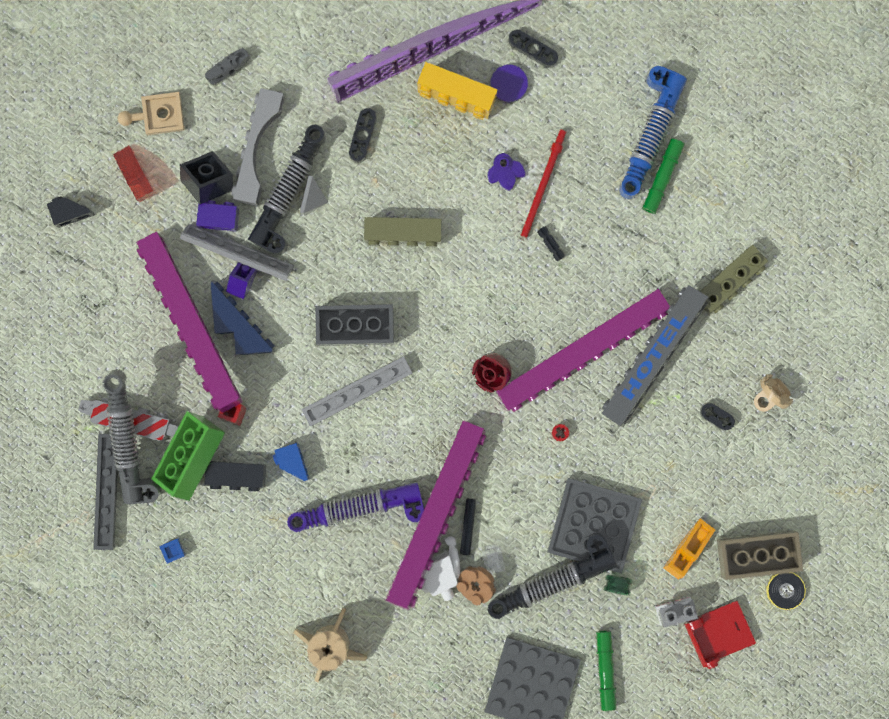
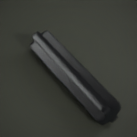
M467 498L465 503L460 548L461 555H470L476 508V499Z

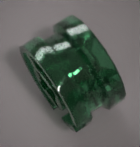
M606 575L605 580H607V583L604 585V591L630 595L631 590L629 587L632 585V579Z

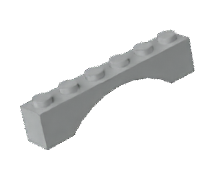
M261 88L260 93H257L255 96L254 104H256L255 112L252 111L250 116L252 125L251 129L246 132L245 141H247L246 148L242 149L241 159L243 161L242 165L237 168L236 177H238L237 185H233L231 193L236 202L258 207L262 187L256 172V151L265 130L273 121L281 116L285 100L283 93Z

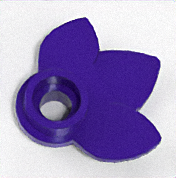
M500 153L494 158V165L488 170L487 174L490 184L499 181L504 189L510 191L515 184L516 178L525 177V169L520 162L512 160L508 154ZM502 159H505L507 162L505 166L500 165Z

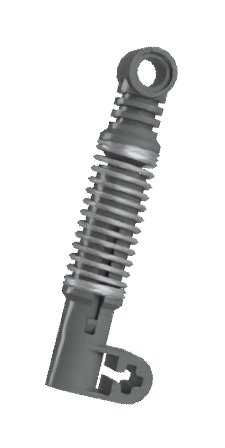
M114 369L104 378L103 387L107 392L109 402L107 407L108 423L110 424L111 444L114 449L115 467L119 471L123 502L125 504L151 503L157 500L162 488L152 478L140 479L139 477L140 457H138V445L135 440L136 436H134L136 433L133 432L135 431V428H133L135 424H133L134 420L131 415L133 413L132 407L128 403L127 391H125L127 377L122 370ZM111 378H116L119 384H114Z

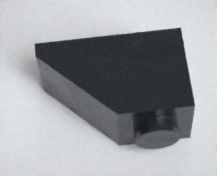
M62 196L53 198L52 202L47 203L53 224L58 228L95 216L92 210Z

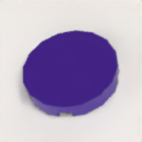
M503 65L493 73L490 86L498 89L496 98L499 101L511 103L520 100L525 95L528 88V79L521 68L515 65Z

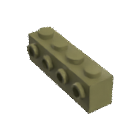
M365 217L364 241L369 246H380V243H387V246L396 247L399 246V243L407 244V247H418V244H426V247H437V244H441L442 219Z
M753 244L700 290L701 293L710 299L704 309L708 314L712 312L716 314L724 307L722 303L726 299L730 301L738 294L736 291L741 286L745 288L752 281L750 278L755 273L758 276L766 269L764 265L768 260Z

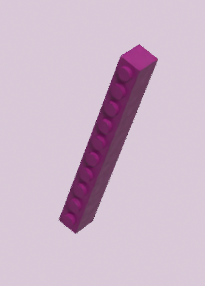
M156 231L137 241L136 243L139 248L136 250L140 258L145 259L147 263L145 269L150 276L153 275L155 280L153 285L157 292L160 291L163 296L161 298L162 304L166 309L169 308L171 312L169 318L173 325H177L179 329L177 334L182 342L185 341L187 348H185L187 355L190 359L193 358L196 363L193 367L198 376H202L204 380L202 385L207 393L210 392L212 399H210L212 406L215 410L218 409L223 413L242 403L243 400L162 236Z
M659 289L655 290L516 378L502 390L496 391V394L507 411L512 409L515 412L523 407L521 403L528 399L531 402L539 397L538 392L542 389L548 391L555 386L553 382L558 379L564 381L572 376L570 374L572 370L577 369L579 371L587 366L586 362L591 358L595 361L604 355L602 351L605 349L613 350L620 345L618 341L625 338L627 341L635 336V330L640 327L644 330L652 325L651 320L657 317L660 320L668 315L667 310L670 307Z
M464 420L462 421L386 597L387 602L410 611L411 607H415L418 600L417 592L419 589L422 590L426 582L424 578L426 571H430L433 566L434 560H432L434 552L438 553L441 547L440 538L442 534L445 535L447 533L449 517L454 516L457 509L455 503L457 499H461L464 493V488H462L464 482H468L472 474L470 468L473 463L476 464L480 453H478L480 445L483 446L487 439L484 428Z

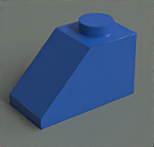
M299 443L274 450L273 459L276 466L279 465L280 469L303 481L310 480Z

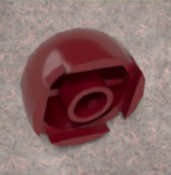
M497 353L483 355L476 360L472 368V375H475L477 380L475 381L482 390L490 393L502 390L511 379L512 370L510 363L504 356Z

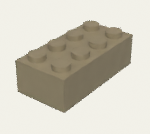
M797 531L717 539L721 578L725 580L803 571L799 532Z

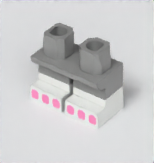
M691 597L655 606L659 623L664 628L698 618L694 601Z

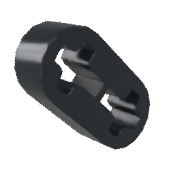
M706 403L700 408L701 417L717 428L730 430L734 427V417L715 404ZM712 407V412L716 414V416L714 417L712 415H709L707 417V412L704 411L705 408L708 409ZM721 417L723 419H726L728 417V422L730 423V425H725L723 427V422L720 421L718 418Z

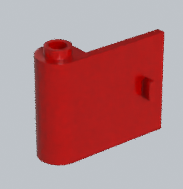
M737 600L699 615L697 619L684 623L702 666L708 669L717 667L719 665L718 662L721 660L720 658L756 644Z

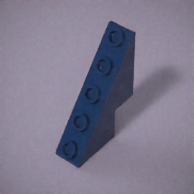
M218 281L216 283L211 282L215 334L234 333L235 353L238 356L274 353L273 348L276 346L269 338L265 340L260 335L263 331L256 324L252 326L248 321L250 317L243 309L239 311L235 307L237 302L231 296L227 297L223 293L225 289Z

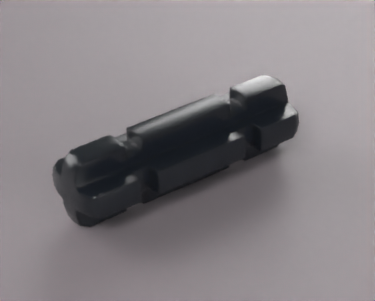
M546 226L540 228L537 232L543 238V242L549 251L553 253L555 260L560 261L563 259L565 254L562 249H559L560 246L552 234H549L548 228Z

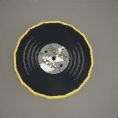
M795 573L775 574L770 577L766 586V594L771 604L783 610L794 609L805 598V584Z

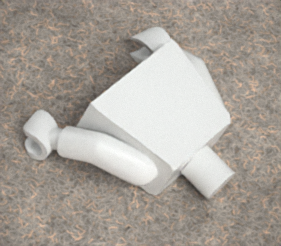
M452 536L444 538L449 546V551L432 557L434 563L431 570L426 571L424 576L426 582L422 588L423 592H430L432 596L441 593L444 601H448L455 596L451 588L457 585L456 579L460 577V559L458 550L455 548L457 546L455 538Z

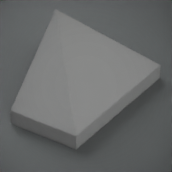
M308 176L300 210L302 216H307L328 203L313 176Z

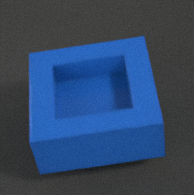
M179 538L159 546L167 564L186 556Z

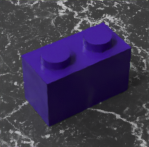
M211 200L203 204L198 203L196 226L203 229L237 232L239 208L235 206V203L223 202V205L216 204L215 201Z

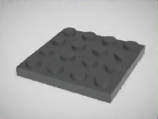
M567 478L547 553L579 562L591 557L587 548V539L590 535L599 533L606 539L618 566L610 571L622 574L642 499ZM596 539L593 540L592 547H597V551L593 552L594 556L607 550L606 547L600 549V543L602 542Z
M506 636L484 712L504 719H564L581 660Z

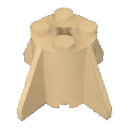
M342 608L335 625L324 626L317 630L314 635L299 629L294 630V634L308 645V660L313 666L318 668L315 678L316 682H319L323 670H335L342 665L344 660L366 661L367 659L366 655L349 649L350 641L344 629L340 628L347 608Z

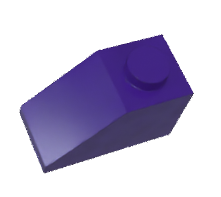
M238 262L229 276L226 292L244 299L253 284L258 270Z

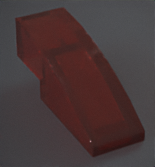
M130 145L113 154L138 202H142L156 194Z

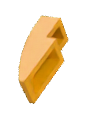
M701 518L698 519L675 549L663 569L678 580L683 578L692 563L697 560L715 529Z

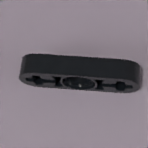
M513 30L509 34L508 43L515 50L546 68H552L557 64L558 54L555 50L521 30ZM519 35L520 40L524 43L525 40H528L525 44V48H522L523 43L519 41L517 43H514L513 37H517ZM535 44L539 50L537 53L532 54L528 51V46ZM541 50H545L543 52L545 56H549L551 54L553 56L552 59L554 61L550 60L549 63L546 62V57L543 55H541V58H538V56L541 54Z
M370 108L361 110L350 145L349 156L355 163H361L365 160L375 127L376 114ZM367 113H370L373 118L369 119L367 126L371 127L370 129L364 126L365 118L363 115L366 116ZM360 131H366L368 138L363 141L359 140L357 134ZM358 144H360V152L363 155L358 156V158H355L353 151L356 152L358 149Z

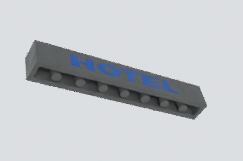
M690 285L680 291L677 303H673L667 311L668 316L665 320L662 319L656 327L658 331L654 337L651 335L645 343L647 347L643 352L640 351L634 360L636 362L632 368H628L623 376L625 378L624 381L615 387L611 400L608 399L602 407L603 412L601 414L623 428L710 301L708 296Z

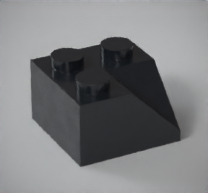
M214 151L179 164L180 181L199 204L232 191L233 174Z

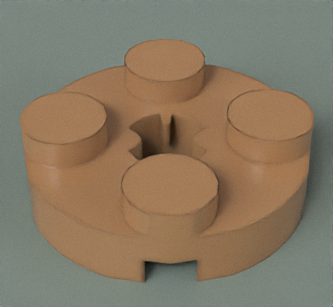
M469 566L460 574L457 590L466 599L478 606L481 603L488 602L495 594L496 587L494 588L493 584L495 580L492 574L485 568ZM478 582L480 585L476 587L474 583Z

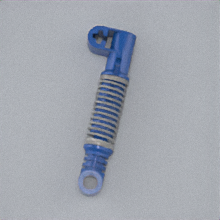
M663 66L653 67L647 76L648 86L661 92L657 103H654L650 110L651 113L647 118L648 121L644 125L645 129H642L643 133H640L641 137L637 141L638 144L635 145V152H632L630 156V167H628V171L620 185L619 192L625 199H632L638 194L647 171L654 165L653 162L659 153L658 150H660L662 142H664L670 123L675 117V107L687 82L686 77ZM656 75H659V76H660V77H659V80H656V79H655V78H656ZM664 76L668 77L665 86L661 84ZM625 185H633L634 192H628Z

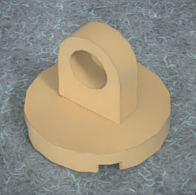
M766 374L761 379L760 384L763 390L754 399L755 407L762 412L770 410L775 405L787 409L793 403V399L789 398L791 394L787 386L780 379H773L771 374ZM761 397H766L768 399V406H763L761 404Z

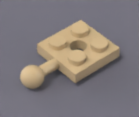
M179 92L142 96L143 112L131 114L128 111H122L118 115V122L123 126H129L133 121L144 120L146 135L185 131L181 95ZM161 109L168 110V115L165 118L158 117V112Z

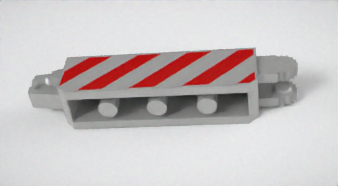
M102 397L101 400L95 401L81 400L78 411L89 415L91 422L105 427L110 425L107 415L108 398ZM141 407L138 410L132 409L133 413L131 415L134 420L133 424H135L133 427L135 428V431H133L136 433L135 435L164 441L168 436L173 437L179 425L172 424L173 420L168 419L167 414L157 412V415L149 414L150 410Z

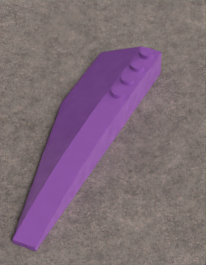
M520 0L449 21L393 47L386 46L381 49L380 53L376 55L370 54L363 59L364 61L359 63L353 62L346 67L347 69L341 72L339 70L332 72L329 75L330 77L327 78L328 84L339 103L541 6L542 0Z

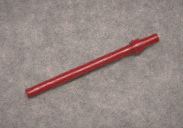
M560 129L555 143H552L550 149L552 152L522 229L521 237L528 238L558 154L562 152V144L567 133L565 130Z

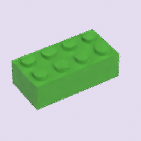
M186 411L152 480L172 497L190 501L225 432L204 416Z

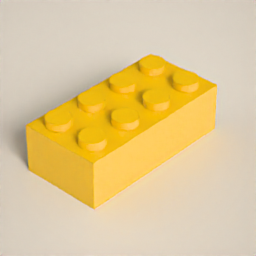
M425 62L417 82L418 93H420L421 97L426 99L434 98L438 100L439 104L444 106L452 105L457 111L466 113V111L473 113V116L480 120L489 118L498 90L428 62Z

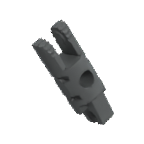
M243 47L236 50L205 73V78L211 85L221 82L240 69L250 59L249 54Z

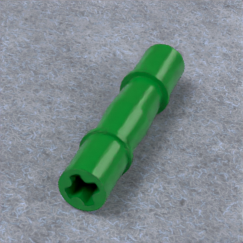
M673 138L670 140L666 152L662 156L663 161L656 173L652 187L648 190L642 210L656 214L662 198L665 196L664 191L671 179L675 165L678 164L685 143Z
M610 630L596 631L601 710L614 711L616 710V687H614L612 633Z

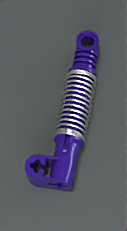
M418 482L387 490L382 488L376 489V492L372 490L371 494L368 491L367 495L363 493V496L359 494V497L355 494L354 498L353 496L350 499L346 497V500L342 498V501L338 499V502L334 500L333 503L330 501L329 504L327 502L321 503L317 510L312 508V511L307 509V512L303 510L291 514L287 524L292 531L300 532L310 529V526L314 528V525L316 527H319V524L326 527L335 525L334 518H336V522L339 524V521L343 523V520L347 522V519L351 521V518L356 520L355 517L360 519V516L364 518V515L368 517V514L372 516V513H375V515H377V512L383 514L388 512L389 509L399 506L404 507L405 515L409 521L419 522L424 512V506ZM420 501L421 505H417L416 509L420 510L421 513H418V517L415 518L414 515H410L412 507L406 508L405 504ZM294 517L302 518L303 524L301 527H296L293 524Z

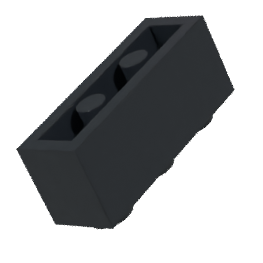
M210 461L205 470V485H210V489H221V486H229V490H241V487H248V491H260V488H265L266 464Z

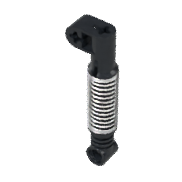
M316 124L310 125L306 129L303 138L304 142L302 141L300 143L302 146L299 145L298 147L300 150L292 153L290 157L292 162L288 161L290 164H286L287 169L283 168L285 172H281L283 176H279L281 180H277L278 184L275 183L277 187H273L275 191H271L273 194L269 195L270 199L267 198L268 202H265L263 212L248 238L252 243L275 255L284 254L287 251L288 244L274 230L280 219L285 217L286 209H290L288 205H292L290 201H294L292 199L296 197L294 194H298L296 190H300L301 183H304L303 179H306L304 175L307 176V172H310L313 166L312 157L316 155L314 152L317 153V148L319 149L326 140L322 127ZM313 132L320 133V137L317 140L311 139ZM272 234L274 235L272 240L276 243L279 242L281 244L280 248H275L272 243L265 247Z
M594 533L587 539V548L591 557L580 562L574 561L568 564V567L563 566L564 569L560 567L559 570L556 569L551 574L548 572L547 575L544 574L543 577L540 576L535 581L532 579L527 584H520L514 590V593L512 591L509 592L510 595L507 593L505 597L502 595L493 598L488 605L489 615L494 619H500L510 614L511 611L514 612L515 608L517 610L520 609L519 607L531 608L533 602L537 605L536 601L541 603L540 600L545 601L544 598L547 600L549 596L553 598L552 595L557 596L556 593L561 594L560 591L565 593V589L569 591L568 588L573 589L572 586H575V588L577 584L581 586L585 584L586 580L618 567L604 536ZM593 540L601 541L600 549L606 547L607 550L594 556L593 552L597 551V547H592ZM496 603L501 604L503 611L495 612L493 605Z

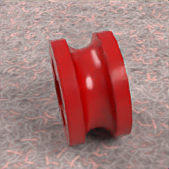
M558 424L552 429V437L556 441H564L569 436V429L563 424ZM559 427L565 430L563 438L561 436L559 438L556 437V429Z

